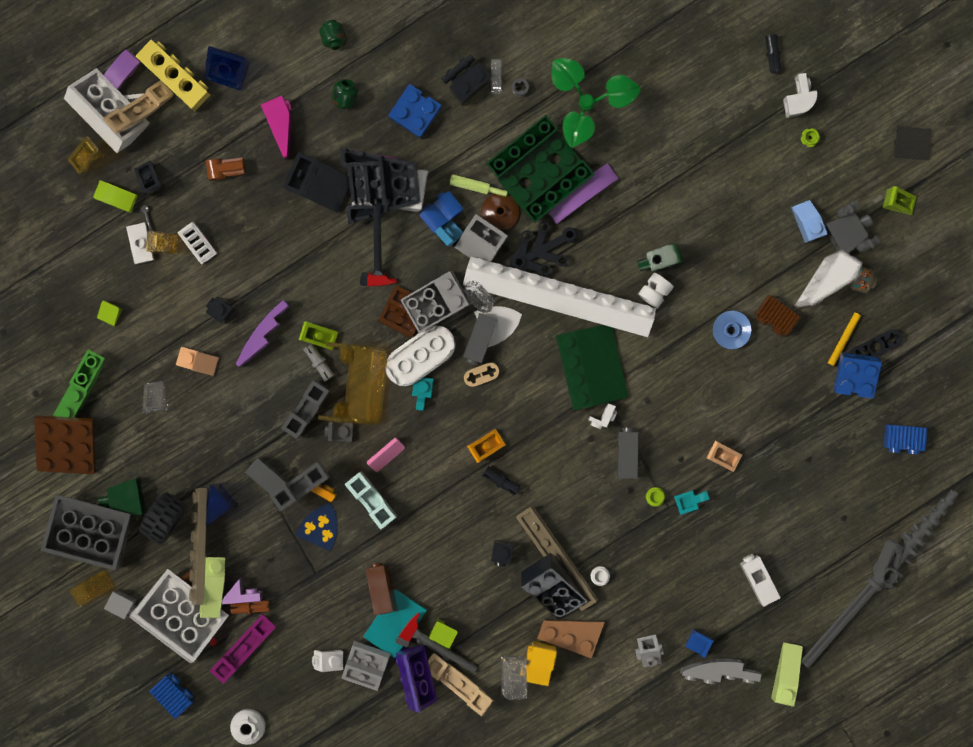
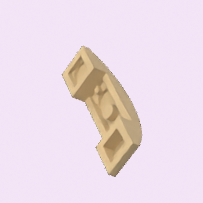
M160 80L149 87L145 94L124 108H117L105 116L103 120L116 134L123 132L150 116L174 94Z
M433 653L428 660L431 676L441 681L467 702L469 707L480 716H483L494 700L461 671L436 653Z

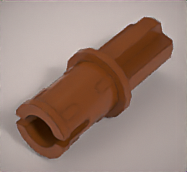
M269 601L232 603L231 607L239 608L231 609V614L248 613L252 615V613L268 612L270 604Z

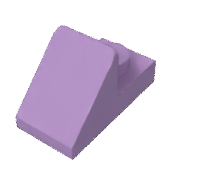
M240 578L223 598L222 604L261 601L263 599V591L251 588L243 592V581Z

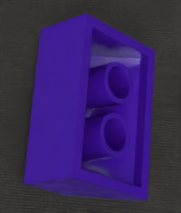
M425 646L404 648L396 652V662L399 666L400 679L404 687L408 708L414 712H420L437 702Z

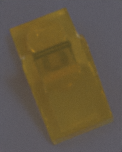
M86 136L67 160L81 174L86 171L94 160L102 158L103 155L91 139Z
M149 231L146 243L147 252L176 254L177 235Z
M103 570L69 591L79 607L112 588L113 585Z

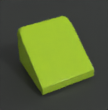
M103 300L97 318L115 326L123 309Z

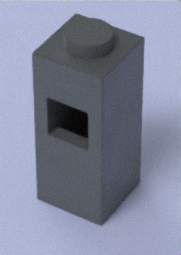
M479 313L463 356L467 358L466 362L477 365L478 362L482 363L497 323L496 319Z
M622 428V431H618L617 478L638 479V432H634V428Z
M261 457L257 458L245 472L269 494H272L288 483L283 476Z

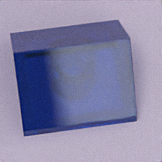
M209 46L204 79L240 91L250 63L245 57Z
M221 483L210 485L206 524L217 521L237 505Z

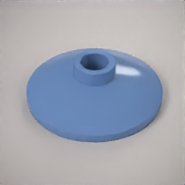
M727 311L719 315L715 320L713 335L717 343L722 347L737 349L748 342L751 336V324L744 314L737 311ZM730 326L734 328L733 334L728 333Z

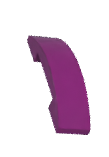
M262 614L214 665L210 672L224 684L276 626Z

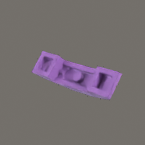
M608 164L596 170L594 176L548 212L556 224L618 180V177Z

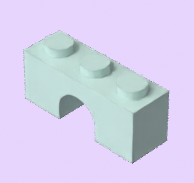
M362 471L345 484L353 496L365 506L369 516L380 529L397 517L396 513Z

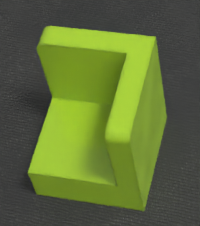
M437 619L429 639L450 649L457 635V630L445 625L444 621Z

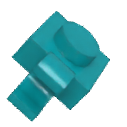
M422 378L413 384L412 396H418L416 410L424 411L425 398H431L434 379Z
M690 490L674 496L680 515L699 509L697 503L710 499L707 491L694 495L693 491Z

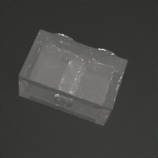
M520 655L501 656L502 695L508 700L527 698L526 659Z

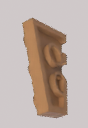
M543 620L537 639L592 658L604 621Z

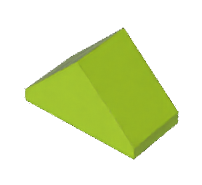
M893 186L887 189L883 208L912 215L917 196Z

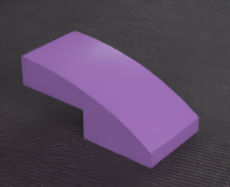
M125 49L109 67L104 76L119 91L126 79L133 75L141 61L128 49Z

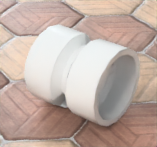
M653 273L647 281L648 286H643L638 295L651 306L658 309L664 301L663 296H667L670 293L673 285L657 273Z

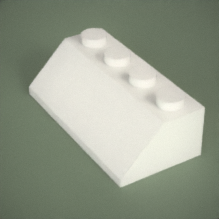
M97 68L68 86L64 99L116 153L129 146L149 125L145 118L133 127L117 134L110 128L103 118L117 108H124L130 102Z

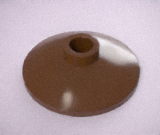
M492 194L484 201L481 208L482 219L500 231H505L513 227L517 222L519 207L508 194L507 196ZM498 208H502L504 210V213L502 215L497 214L496 211Z

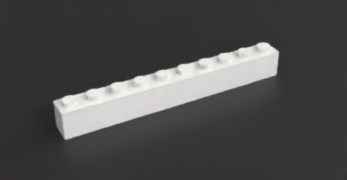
M470 257L463 286L645 337L649 336L656 308L475 257Z

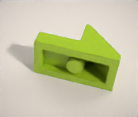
M305 321L299 340L333 350L338 332Z

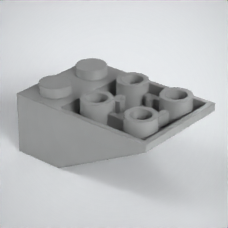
M453 271L447 272L400 300L419 333L471 305L469 298Z

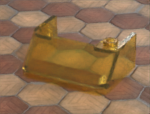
M326 342V346L340 348L339 358L342 363L349 364L345 402H337L335 404L332 416L318 415V419L373 425L379 423L382 416L388 359L386 350L376 347Z

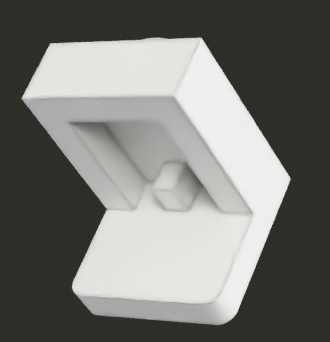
M607 403L600 420L589 416L588 420L592 421L591 425L599 429L602 426L607 428L609 421L613 422L617 411L614 410L616 406Z
M314 650V656L312 657L314 669L320 672L343 670V651Z

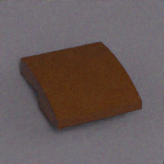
M396 285L378 322L412 338L417 329L400 301L411 294V292Z

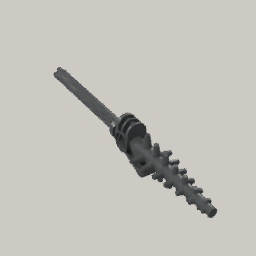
M950 490L945 498H941L938 502L939 505L936 508L933 506L929 510L930 514L928 516L923 515L920 518V525L914 523L910 528L912 530L911 534L903 533L901 538L904 542L901 545L893 539H888L885 542L879 559L873 567L874 575L866 580L868 582L866 587L802 658L801 662L807 668L813 664L876 591L880 592L884 588L893 589V584L895 582L898 583L897 579L904 577L898 572V568L903 562L909 565L912 564L908 556L910 554L913 556L919 554L916 546L918 544L924 546L926 544L924 536H931L934 531L931 529L933 525H939L941 515H946L948 512L947 508L955 502L954 499L958 496L955 490Z

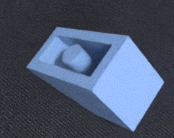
M810 200L791 207L805 243L827 234L821 216Z

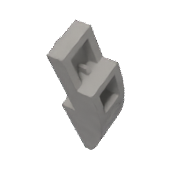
M718 658L703 660L681 668L680 671L687 680L696 681V678L704 679L703 682L708 684L721 683L722 675H724L725 679L729 680L741 678L743 682L754 684V681L760 682L761 679L759 671L743 668L744 663L737 659Z

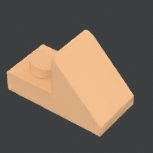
M181 347L176 365L214 376L219 357Z
M715 441L707 459L734 472L742 454Z

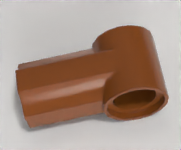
M243 157L206 161L209 181L223 180L225 177L246 174Z

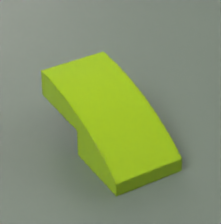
M101 180L93 196L94 199L130 213L138 197L134 193Z

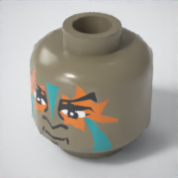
M860 266L858 269L861 271L855 280L852 279L847 284H850L851 290L868 293L870 288H875L877 278L874 277L872 269Z

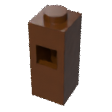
M382 563L372 564L371 568L365 571L374 615L398 611L389 566L382 565Z

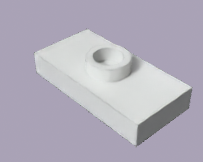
M140 223L127 226L134 264L153 261L154 256L147 224Z

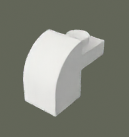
M806 73L798 74L795 77L798 94L789 95L783 99L786 118L803 115L816 102L817 91L809 92L811 82L807 78Z

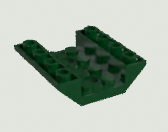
M547 115L543 116L486 163L499 183L534 223L595 175L584 160H580L558 133L557 127ZM552 154H557L560 157L558 164H552L549 161V157ZM523 178L529 179L531 182L530 187L522 188L519 184L520 180Z

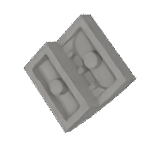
M354 641L341 679L378 691L390 653Z

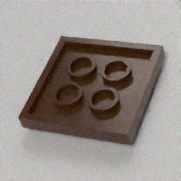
M35 416L37 471L95 474L94 419Z

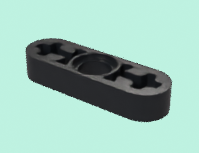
M888 330L853 347L849 353L856 354V350L858 352L866 350L870 357H876L900 345L902 334L898 330ZM890 333L897 336L895 343L892 341L884 344L880 339L881 337H883V340L889 339ZM874 341L880 344L878 352H873L870 348L871 343Z

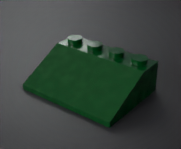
M599 325L555 336L573 411L628 398L612 327Z

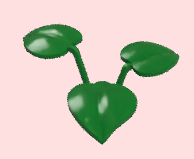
M555 59L552 62L551 75L554 86L561 91H570L575 85L580 97L579 108L582 110L581 114L572 111L564 118L563 133L568 145L574 148L592 137L595 125L589 116H584V113L591 111L594 103L609 96L608 101L612 107H626L637 98L641 90L640 86L627 76L616 75L611 77L606 84L608 93L594 99L589 94L583 95L578 85L585 76L582 66L571 59Z

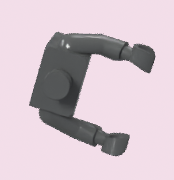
M858 200L846 204V206L839 209L837 212L839 219L824 225L827 235L837 252L841 251L846 255L855 247L858 251L864 252L870 248L873 249L881 242L877 235L871 240H866L868 234L865 229L873 225V222L869 215L859 219L854 213V209H861Z

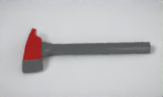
M419 613L409 620L395 640L397 644L408 647L411 638L419 639L472 673H475L478 668L422 633L417 624V619L420 616Z

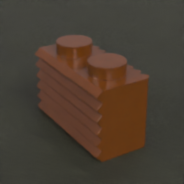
M771 295L765 297L754 313L759 323L764 326L766 324L770 325L773 328L771 331L780 337L782 335L788 336L801 318V316Z

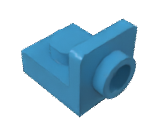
M452 220L444 227L440 226L435 231L449 247L460 239L463 234L461 229Z

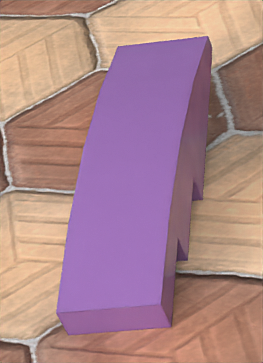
M282 300L255 329L236 363L238 367H242L271 343L266 336L280 326L276 318L290 308L285 300Z

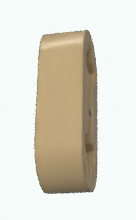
M494 363L484 364L467 371L464 375V381L471 387L495 379L499 374V368ZM488 366L496 369L493 377H490V375L483 376L482 372L487 371ZM469 373L481 375L480 378L476 379L475 384L467 381V378L470 377Z

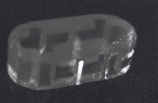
M492 59V95H501V59Z
M469 281L464 289L465 297L478 311L482 313L490 312L494 304L493 297L479 282Z

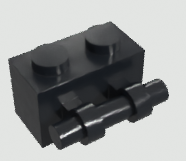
M471 54L466 58L463 57L457 66L446 71V75L441 78L445 84L451 80L454 84L449 87L450 92L462 106L491 82V76L480 63L473 68L470 66L475 61ZM465 69L467 73L459 79L457 75Z

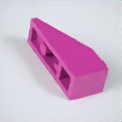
M279 96L261 104V107L283 158L288 160L290 157L292 121L290 111L293 109L288 99L285 100L282 96Z

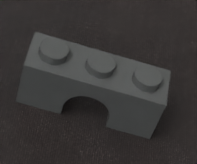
M313 380L303 394L301 402L290 414L281 429L294 438L300 439L331 390L318 381Z
M318 461L269 496L279 511H282L331 476L322 463Z

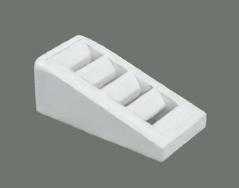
M191 222L178 232L201 265L217 254L195 222ZM193 229L195 230V232L192 235L186 237V234H188ZM197 236L200 237V239L191 244L190 241H192ZM204 242V246H202L198 250L195 249L198 245ZM208 248L210 251L201 257L199 254Z

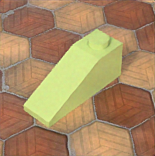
M205 557L204 603L200 605V618H220L225 579V558Z
M783 642L771 696L775 703L794 706L803 646Z

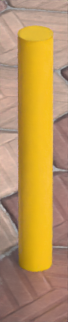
M854 312L828 361V364L831 366H835L841 352L861 317L860 314Z

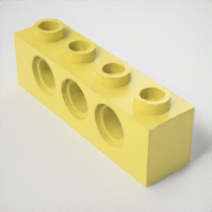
M150 40L136 57L192 110L196 111L210 96L207 92L208 87L201 80L197 83L193 79L194 74L187 67L183 70L179 66L181 62L173 54L169 57L165 53L167 49L159 41L155 43ZM164 57V63L158 66L156 64L157 59ZM178 70V76L172 79L170 77L171 72ZM187 83H192V89L188 92H185V85Z

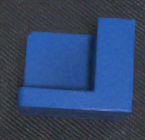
M693 629L685 647L705 658L713 640L711 637Z

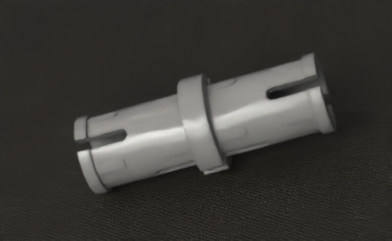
M314 344L304 349V352H306L313 363V368L316 367L324 382L335 375L325 362L326 358L321 356Z

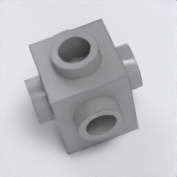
M656 635L637 638L638 649H635L637 661L641 660L643 667L661 664V656L664 655L662 644H658Z

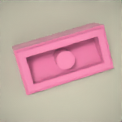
M395 437L367 461L368 466L375 472H379L405 449V446Z

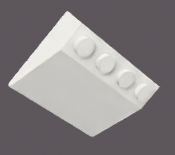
M841 251L825 257L795 306L799 308L811 305L852 279L855 280L861 271L858 269L861 263Z
M167 569L129 618L186 661L193 663L229 615L221 610L220 618H200V605H192V601L189 600V591L192 587Z

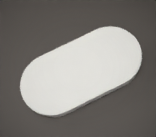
M432 326L418 333L389 355L386 364L387 376L399 386H410L416 383L453 355L455 350L454 336L447 328L442 326Z

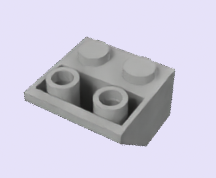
M475 214L456 244L455 249L469 258L475 257L492 262L507 240L508 235Z

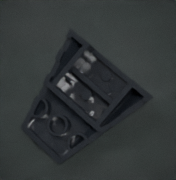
M340 148L342 167H348L351 204L346 206L348 225L373 217V204H380L381 214L421 202L417 163Z

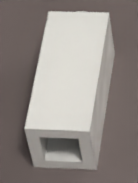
M750 554L744 557L740 565L759 603L764 607L780 599L760 556Z

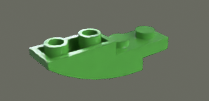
M89 349L87 350L53 416L76 418L78 412L83 409L105 362L104 357Z

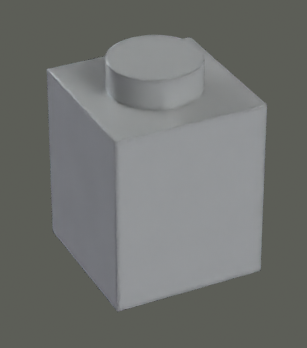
M117 589L112 592L104 609L122 619H126L137 607L135 605L137 599Z

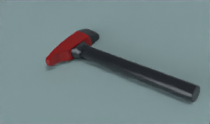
M373 204L374 270L373 273H361V286H382L397 282L396 278H389L382 270L381 205Z

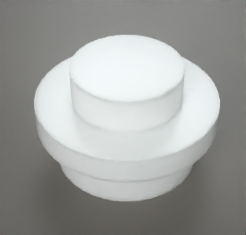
M599 566L592 570L591 580L595 585L603 586L608 583L610 574L605 567Z

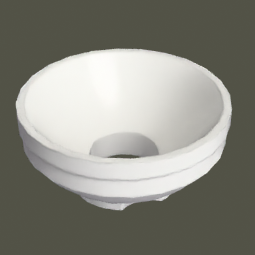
M244 709L233 717L230 728L232 736L236 741L248 745L256 743L262 738L266 725L264 718L259 712L252 709ZM243 724L251 726L252 732L250 734L242 733L241 726Z

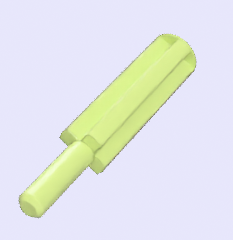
M453 174L450 179V185L484 194L490 192L507 196L508 193L506 190L490 187L488 183Z

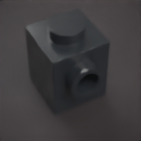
M220 297L212 298L206 305L208 308L206 313L221 324H225L236 310Z
M494 540L491 561L495 562L494 565L506 567V564H510L513 543Z

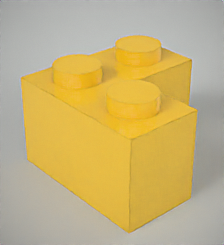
M533 641L532 646L528 645L526 657L529 662L524 664L523 676H526V682L545 686L549 685L557 652L555 645Z

